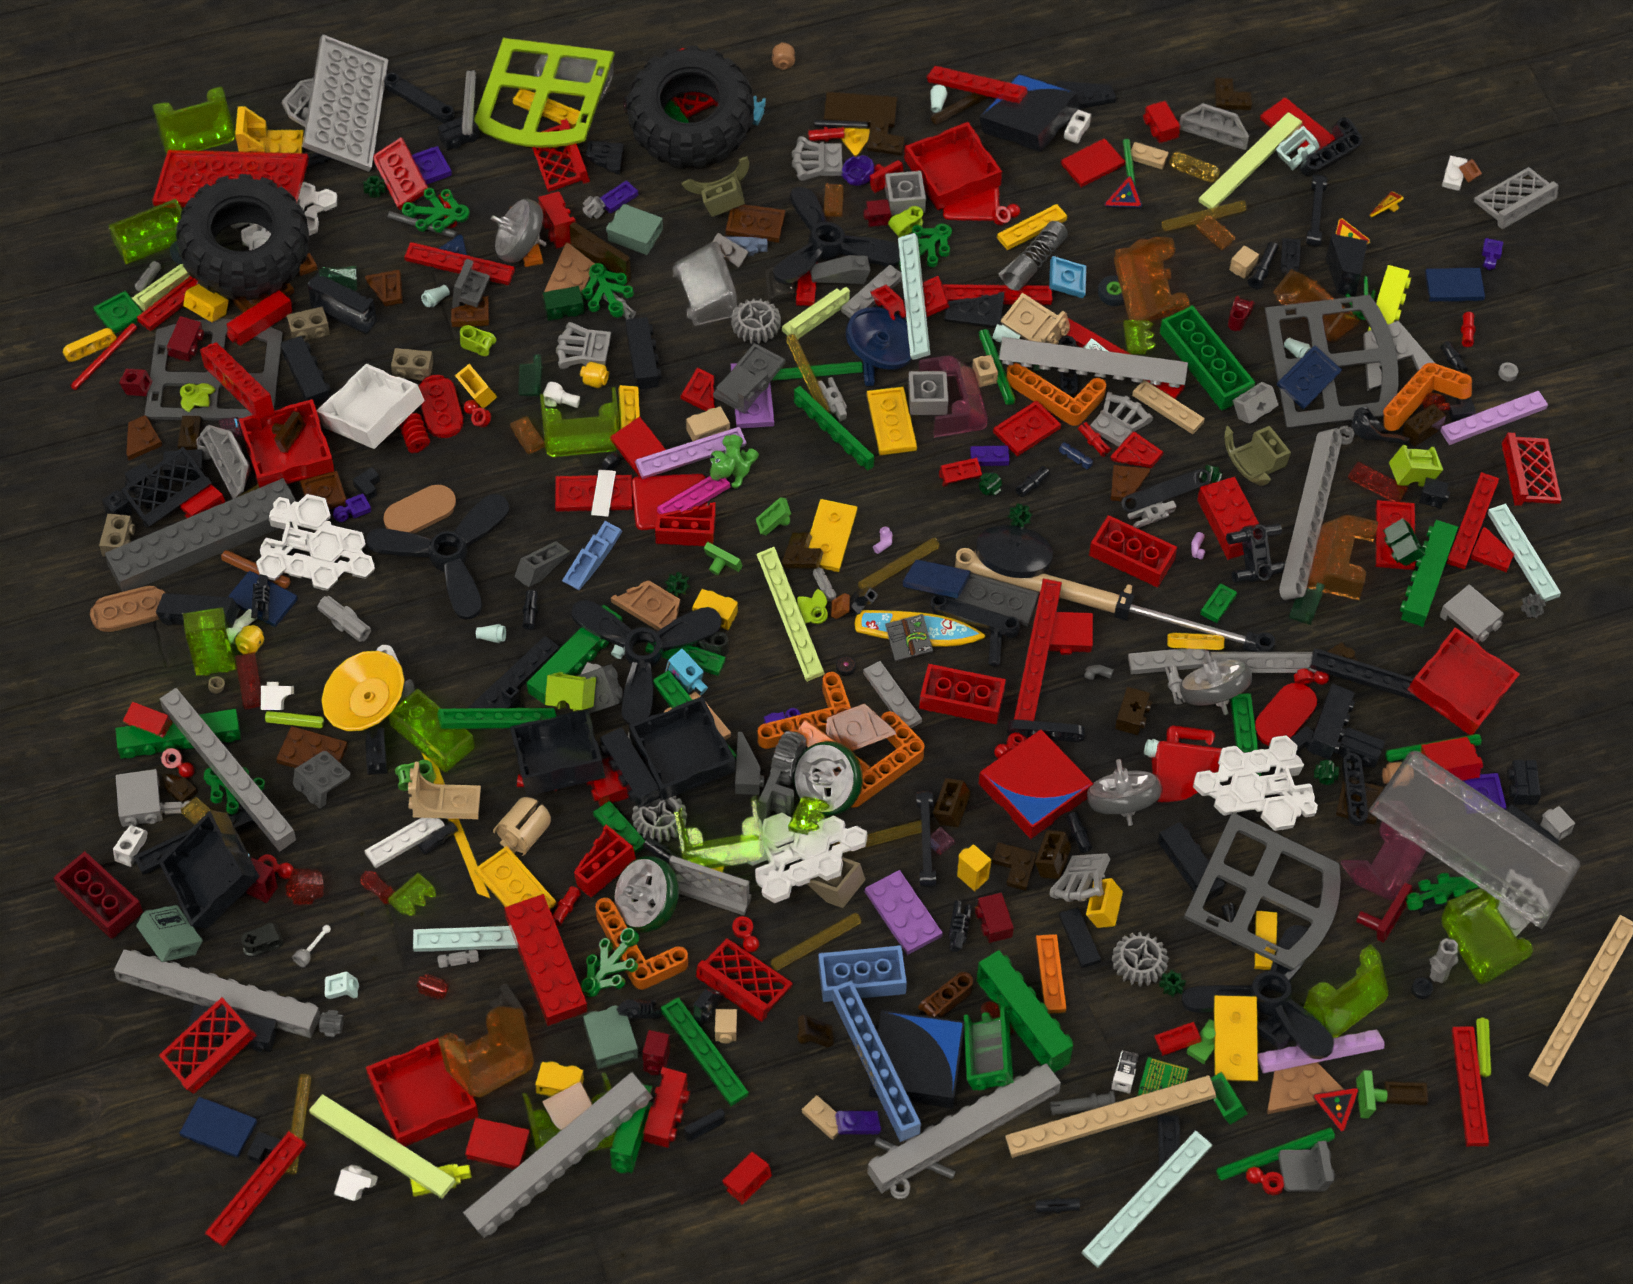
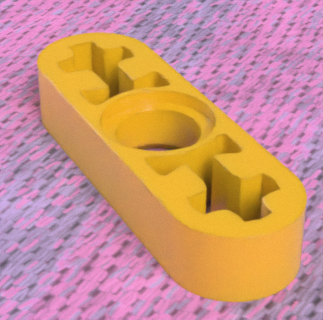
M102 329L64 347L63 354L68 361H76L110 346L116 340V336L112 329Z
M1170 633L1167 637V645L1172 648L1220 650L1224 648L1225 638L1221 635Z

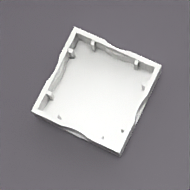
M365 364L348 380L342 389L333 394L316 411L323 428L375 449L425 400L417 384L401 377L389 375L381 369Z

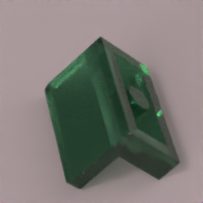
M357 266L319 269L320 276H324L353 291L357 290Z
M534 355L533 364L519 365V396H541V355Z
M1318 582L1315 590L1306 588L1305 595L1295 599L1289 618L1311 625L1322 598L1325 584Z

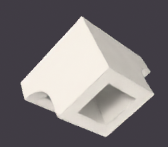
M267 682V686H261V710H284V700L287 696L294 694V686H279V682Z
M350 1165L341 1170L334 1194L355 1201L361 1198L365 1187L370 1188L376 1185L378 1177L371 1175L370 1171L364 1170L361 1167Z

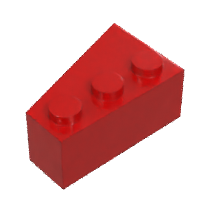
M560 192L538 197L539 205L543 210V226L545 229L548 228L550 242H554L556 248L563 247L566 243L571 244L569 226L575 222V218L569 217L570 210L569 208L566 209L565 201Z
M662 1067L660 1073L662 1074L660 1086L656 1087L655 1094L657 1095L653 1106L650 1108L643 1136L645 1142L668 1148L670 1142L675 1141L677 1135L675 1127L677 1122L680 1123L684 1110L681 1109L683 1103L687 1104L690 1091H687L686 1073Z

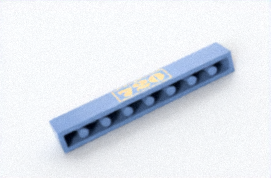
M852 980L832 987V1000L900 1142L919 1135L921 1123Z

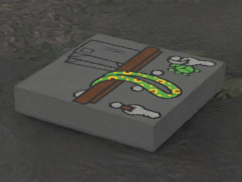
M923 614L885 624L895 662L933 652Z

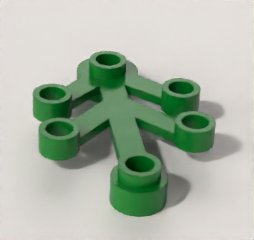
M427 188L424 191V196L427 200L431 201L434 207H420L407 202L402 208L403 214L411 218L416 217L417 214L431 215L425 220L419 219L416 221L415 225L420 232L425 231L428 226L433 224L435 232L441 233L454 221L464 222L469 217L467 206L458 205L449 189L443 190L441 197L445 202L449 203L452 209L445 208L441 204L432 188ZM443 216H449L443 221L439 220Z
M938 224L935 228H922L920 225L912 227V234L915 233L917 237L932 235L930 238L918 239V246H920L919 255L921 256L928 250L927 265L929 267H936L938 265V257L935 254V243L940 240L939 254L942 257L948 256L950 254V247L947 244V239L952 234L951 227L947 224Z
M600 263L593 264L589 270L590 280L587 286L582 289L584 299L592 298L588 302L589 310L597 312L600 309L599 302L605 294L609 302L610 314L615 318L621 317L624 313L623 304L620 301H616L612 291L623 293L625 298H631L634 295L631 286H623L628 281L626 274L607 271L606 267ZM605 278L616 280L617 284L607 282ZM599 282L600 286L594 295L593 288Z
M242 767L245 770V772L249 775V770L245 767ZM211 768L206 769L204 780L211 786L210 800L213 803H220L222 801L223 792L219 790V785L226 789V811L230 814L237 813L239 803L235 800V797ZM255 778L253 781L255 784H261L257 786L262 791L265 781L262 778Z
M1468 872L1463 877H1449V873H1441L1437 875L1438 884H1431L1428 879L1418 882L1420 891H1432L1421 895L1417 892L1408 894L1406 899L1407 907L1409 910L1420 909L1424 906L1423 900L1434 897L1436 904H1442L1447 901L1452 892L1455 897H1462L1466 895L1467 890L1480 886L1481 877L1474 872Z
M626 928L622 931L620 935L622 943L610 958L609 952L613 949V942L608 938L602 939L599 943L601 949L600 959L594 954L587 957V978L581 983V990L586 997H594L600 989L613 986L616 989H621L625 985V979L620 975H614L611 979L603 980L607 974L624 970L632 973L638 969V963L632 958L616 963L629 946H635L638 943L639 935L635 930ZM600 965V970L596 974V968Z

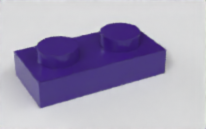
M626 180L600 197V199L605 204L604 208L611 214L622 207L623 204L638 196V190Z
M1008 446L970 447L971 459L977 458L980 466H1009Z
M838 1111L835 1114L838 1134H879L881 1131L877 1111Z

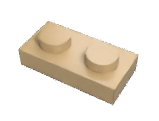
M1134 142L1131 149L1132 161L1163 169L1168 157V152L1137 142Z
M815 1096L802 1109V1113L833 1140L838 1135L835 1118L836 1112L820 1097Z

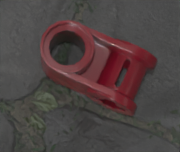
M1236 296L1228 321V327L1231 330L1240 331L1244 328L1252 312L1254 301L1251 300L1249 302L1240 299V296Z

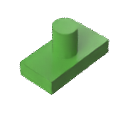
M780 497L756 518L760 534L766 536L779 524L783 526L789 524L791 512L785 498Z
M709 542L706 543L704 547L706 555L715 559L709 568L713 574L719 575L725 565L738 572L741 570L743 565L739 558Z
M1209 1019L1199 1033L1202 1042L1191 1045L1187 1050L1188 1055L1203 1064L1206 1063L1214 1052V1038L1216 1034L1214 1021Z
M1363 1070L1356 1079L1357 1088L1359 1089L1360 1118H1369L1376 1110L1375 1102H1386L1387 1090L1374 1089L1372 1071Z

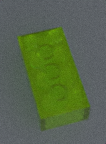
M176 199L108 225L111 239L125 264L166 249L177 241L176 229L178 221L181 220L182 208Z
M223 607L184 613L185 635L196 676L236 670L233 646Z
M416 689L389 714L390 726L446 773L474 749L473 735L466 729H441L437 716L438 709L441 708L423 692Z

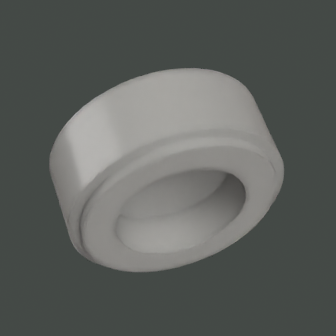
M1503 363L1498 374L1505 381H1513L1517 377L1518 368L1513 363Z

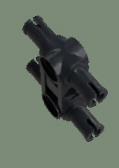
M1263 524L1247 525L1241 531L1227 533L1226 540L1228 544L1242 542L1246 569L1232 572L1233 582L1246 580L1250 582L1266 581L1273 575L1284 572L1285 562L1271 564L1268 537L1281 534L1282 528L1280 524L1266 526Z

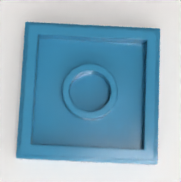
M1053 256L1050 260L1049 289L1083 298L1086 291V266Z

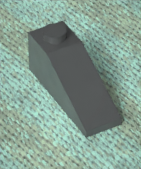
M856 255L818 263L810 269L812 282L865 284L870 272L867 256Z
M555 541L521 558L515 578L520 580L522 584L530 587L542 581L570 554V551Z
M738 732L735 794L759 795L760 787H764V775H760V766L743 733Z

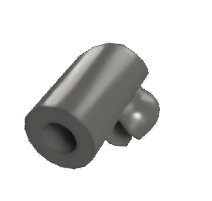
M1099 664L1088 666L1085 669L1084 677L1093 680L1095 674L1111 679L1114 669Z

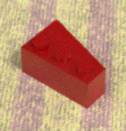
M716 502L700 508L695 506L691 510L682 512L681 510L658 514L655 527L656 544L705 546L707 542L714 544Z
M607 824L604 826L600 837L594 841V846L590 852L586 853L574 871L577 887L590 898L621 874L624 868L636 859L633 846Z

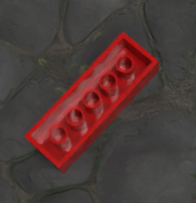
M544 894L504 907L506 921L547 1026L586 1013L587 1003Z

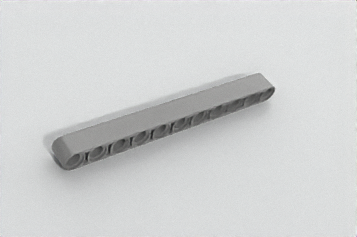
M1337 428L1319 432L1316 437L1280 584V595L1284 600L1303 597L1306 592L1342 442L1341 432Z

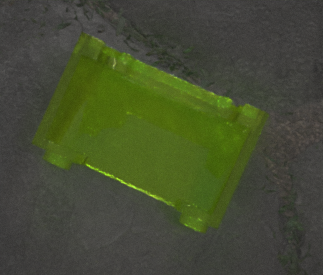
M222 86L208 91V102L173 111L172 106L168 103L152 105L158 133L166 154L168 150L200 151L234 140V127Z
M1491 884L1448 901L1441 918L1445 930L1450 938L1457 942L1458 951L1480 984L1490 982L1529 958L1533 953L1531 943L1524 938L1517 940L1498 910L1501 898L1498 891L1494 890Z
M1372 944L1360 953L1359 959L1362 965L1357 968V975L1338 990H1335L1333 986L1325 982L1319 983L1309 990L1304 1009L1311 1013L1329 1031L1333 1038L1340 1036L1387 999L1389 991L1381 956Z

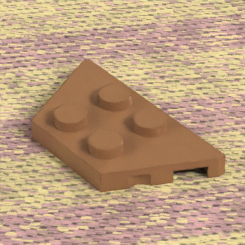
M566 243L544 292L579 286L581 296H583L582 289L587 286L590 280V267L595 263L572 245Z
M649 580L637 587L627 589L625 594L611 597L613 604L658 631L677 619L680 599Z
M1317 1062L1274 1071L1267 1113L1271 1114L1317 1104L1313 1099L1314 1094L1343 1090V1088Z

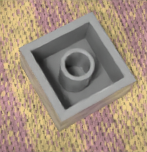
M921 171L885 174L886 198L888 199L891 215L900 214L912 206L920 207L923 213H925L926 197Z
M946 371L909 372L908 395L910 415H947L948 390Z

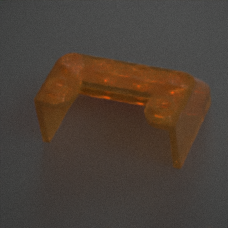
M1155 236L1121 251L1115 256V268L1127 314L1132 322L1140 323L1169 317L1190 307L1188 296L1185 293L1178 292L1171 295L1163 261L1171 258L1175 253L1173 238Z
M1292 269L1273 291L1278 296L1276 300L1282 305L1335 299L1310 277ZM1352 312L1323 315L1326 340L1329 342L1331 340H1338L1354 328L1360 319L1353 315Z
M1343 515L1322 523L1307 587L1360 600L1366 571L1361 566L1349 564L1355 538L1374 541L1378 521L1353 515Z
M498 1006L489 1011L486 1017L489 1034L468 1045H465L464 1039H458L452 1033H447L438 1038L446 1071L469 1095L483 1097L531 1070L534 1059L521 1008Z

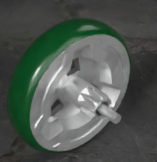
M834 741L815 743L801 754L796 763L793 776L794 788L801 803L813 813L823 816L841 814L848 810L860 795L863 783L860 762L856 755L841 743ZM840 767L842 771L835 772L834 769ZM816 768L819 769V770H821V772H814V771H815ZM826 788H831L830 797H827Z
M652 856L640 857L629 863L621 872L614 891V904L626 926L636 932L643 933L655 931L666 924L673 915L679 898V884L673 868L664 860ZM650 876L652 877L651 886L647 885Z

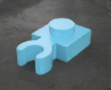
M754 96L753 124L758 126L764 114L765 98L761 102H756L757 96Z

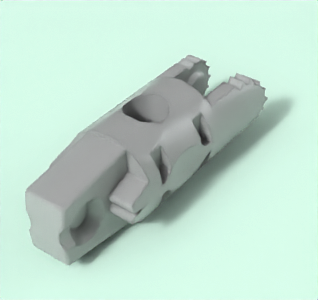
M828 378L830 386L828 389L822 380L818 381L817 385L831 413H835L839 421L845 420L847 418L845 410L847 405L833 378Z
M1161 501L1128 514V517L1131 520L1142 517V520L1137 521L1133 525V527L1138 529L1169 517V513L1174 512L1177 506L1174 501L1167 503Z

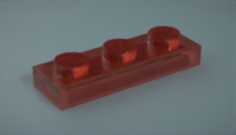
M1359 461L1348 479L1394 502H1400L1408 490L1407 486L1397 485L1395 480Z
M255 652L237 655L235 659L244 709L260 707L261 685Z

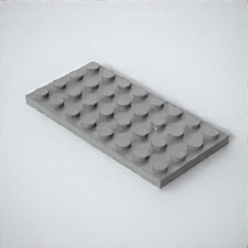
M322 35L319 43L302 147L368 172L370 171L374 156L388 59Z

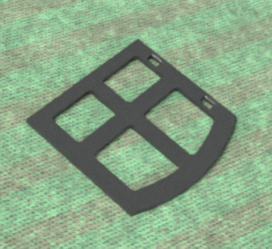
M1370 295L1265 307L1264 310L1278 381L1301 359H1287L1285 357L1279 324L1281 320L1306 318L1309 324L1312 346L1316 345L1338 367L1376 362L1382 365L1381 392L1379 402L1339 406L1333 380L1321 392L1324 409L1297 412L1294 400L1279 388L1286 429L1351 421L1355 411L1360 407H1368L1374 417H1384V408L1397 395L1398 363L1393 338L1387 322ZM1352 302V308L1342 309V303ZM1296 309V315L1286 316L1285 310ZM1361 311L1374 334L1378 348L1336 354L1329 353L1322 316Z
M206 319L196 320L201 322L204 335L212 334L211 344L217 342L225 350L228 332L227 323L233 319H218L214 322ZM176 324L157 329L150 378L153 382L147 394L145 415L148 419L182 420V416H201L202 420L228 421L230 419L229 421H234L237 418V421H239L240 418L252 415L247 409L217 408L219 390L224 386L209 371L167 372V345ZM269 327L253 338L267 343L264 372L249 374L270 393L273 407L275 408L281 357L280 343L283 340V332ZM159 347L165 348L164 354H159ZM206 383L215 388V392L208 395L209 407L193 408L190 412L183 408L161 407L163 388L165 386ZM153 394H159L158 401H152Z
M1232 812L1184 918L1293 971L1317 949L1333 922L1340 896L1341 877L1339 863ZM1236 833L1244 834L1266 846L1254 876H1248L1224 864V859ZM1280 854L1292 857L1322 873L1319 908L1308 905L1268 885L1269 878ZM1216 878L1223 879L1245 891V896L1231 923L1203 910L1204 902ZM1260 899H1264L1311 922L1307 932L1289 950H1285L1248 932V925ZM1207 918L1219 923L1218 926L1215 927L1207 923ZM1268 947L1272 950L1277 951L1276 955L1265 951L1264 949Z

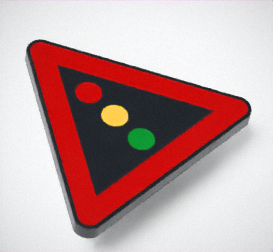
M1349 1088L1317 1093L1313 1095V1099L1337 1129L1343 1132L1348 1123L1359 1089Z

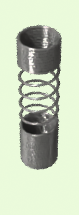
M1050 221L1039 233V236H1036L1034 241L1004 272L1003 281L1007 287L1012 290H1021L1037 272V268L1041 267L1042 263L1047 260V257H1050L1052 252L1067 238L1068 232L1062 223ZM1035 242H1040L1045 250L1050 251V254L1046 255L1043 249L1035 245ZM1042 243L1047 245L1050 250L1046 249ZM1031 247H1035L1036 251L1045 257V260L1042 261L1036 253L1031 252ZM1037 248L1042 250L1045 255L1041 254ZM1026 252H1030L1031 255L1032 253L1040 259V261L1037 260L1041 262L1040 266H1037L1030 257H1027Z

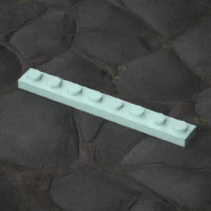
M913 233L898 238L910 356L915 360L930 355L918 237Z
M1195 1131L1082 1251V1254L1099 1268L1206 1154L1212 1144Z

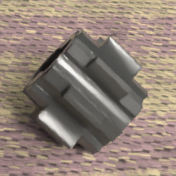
M1530 593L1528 597L1522 598L1524 605L1521 606V610L1526 612L1527 617L1537 618L1542 613H1545L1543 608L1546 606L1545 600H1541L1540 594L1532 595Z
M334 1010L322 1013L319 1022L320 1032H325L324 1036L329 1037L341 1034L344 1021L343 1015H338V1011Z

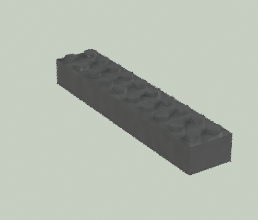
M282 478L105 553V557L122 592L140 588L218 555L225 550L232 549L279 529L272 527L269 522L270 511L274 508L273 503L279 497L289 499L290 505L294 501L296 502Z

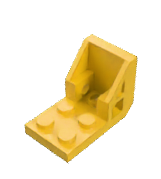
M238 107L235 135L239 152L303 153V130H267L264 119L247 107Z

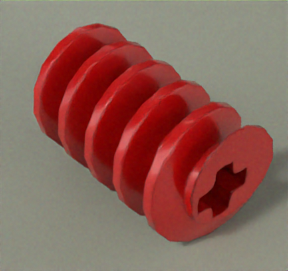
M412 412L399 426L408 451L410 453H418L430 444V439L428 438L421 415Z

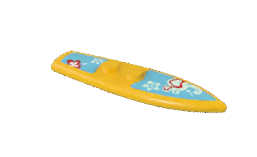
M862 610L855 618V630L857 633L889 639L885 627L886 623L920 614L924 616L932 646H959L985 638L984 633L965 622L936 614Z

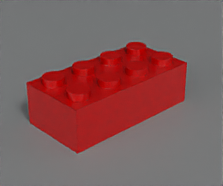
M1232 477L1200 487L1197 500L1226 558L1232 559L1244 555L1242 542L1228 544L1226 535L1227 533L1241 531L1247 525H1257L1259 523L1236 478Z
M1108 515L1091 542L1089 556L1155 587H1159L1175 560L1177 547Z
M928 664L920 695L919 709L997 725L1006 679Z

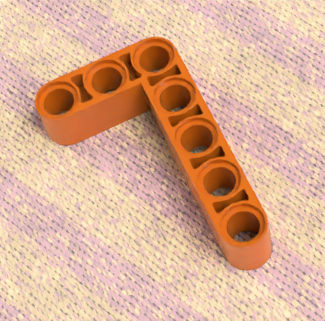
M1013 363L1007 369V379L1012 388L1034 402L1037 400L1046 410L1072 426L1081 424L1105 398L1106 382L1101 378L1092 379L1073 398L1019 363Z
M1435 363L1423 365L1384 408L1385 429L1390 431L1399 429L1433 390L1459 399L1471 397L1472 378L1467 374Z
M828 672L823 677L822 690L828 708L762 724L758 728L759 746L764 749L776 747L779 739L785 733L782 731L797 732L804 720H807L826 734L827 722L822 723L821 721H827V717L851 708L840 676L835 672Z
M885 712L881 718L886 723L893 724L890 726L896 731V734L887 737V739L896 750L863 773L860 795L851 807L860 806L923 760L924 742L894 712Z
M601 898L596 903V917L607 938L613 942V949L615 951L619 947V943L622 942L620 935L627 926L613 901L609 898ZM603 909L609 910L608 912H602ZM614 925L618 926V928L612 929L610 927ZM636 944L635 946H629L619 959L620 962H624L629 958L637 959L638 969L632 973L627 970L625 971L635 988L641 990L685 971L688 967L687 950L679 946L645 961ZM676 958H682L683 960H682V961H676V960H674V959H676ZM659 966L664 967V969L658 970L656 968ZM645 975L646 977L638 978L637 976Z

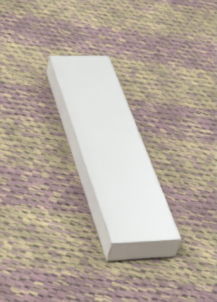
M420 818L364 850L365 854L376 869L423 842L432 835L433 831H438L445 825L440 818Z

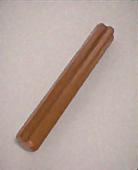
M228 550L222 553V561L244 571H252L260 575L255 562ZM281 575L275 581L267 579L282 588H288L291 583L290 578Z

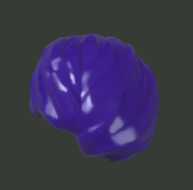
M864 155L859 157L853 156L842 166V177L851 185L859 186L866 184L870 181L869 175L874 173V163L869 157Z

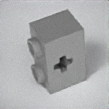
M1263 382L1233 400L1238 419L1249 424L1257 421L1264 414L1270 413L1272 409L1278 406L1273 386Z

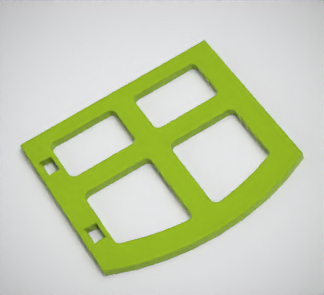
M503 38L474 121L483 133L495 139L520 146L543 148L585 142L614 57V52ZM519 51L548 55L542 75L535 77L506 73L512 53ZM568 57L597 61L591 81L583 83L554 79L561 59ZM599 68L604 69L602 76L597 75ZM501 87L536 91L522 130L508 127L490 118ZM550 93L585 97L576 126L573 129L555 132H536ZM583 115L588 116L586 123L581 122Z

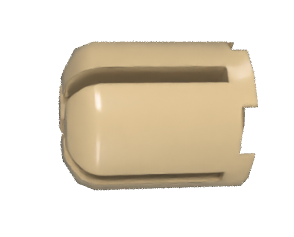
M523 797L517 801L496 825L493 833L497 831L498 836L502 839L500 844L503 847L508 846L513 853L518 851L525 855L550 825L551 816L546 807L541 804L535 811V806L539 801Z

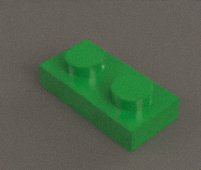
M1220 583L1202 608L1200 615L1218 623L1235 599L1237 592Z

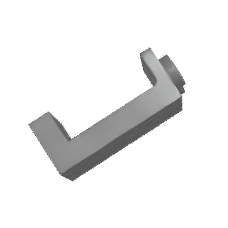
M1469 584L1443 605L1440 617L1445 621L1452 618L1472 635L1473 640L1478 643L1479 641H1485L1491 631H1497L1501 627L1504 613Z
M156 769L116 775L118 812L122 826L129 827L130 825L136 826L137 824L144 823L154 824L162 821L159 797L160 783Z

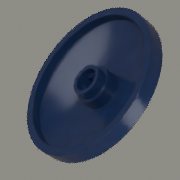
M863 308L855 312L850 318L846 327V338L853 352L866 363L882 369H899L912 361L907 321L894 313L895 320H892L888 310L883 308Z

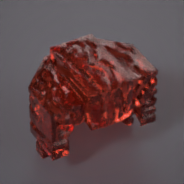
M308 868L293 869L285 888L287 897L293 899L294 905L312 904L315 898L323 896L324 884L321 872Z

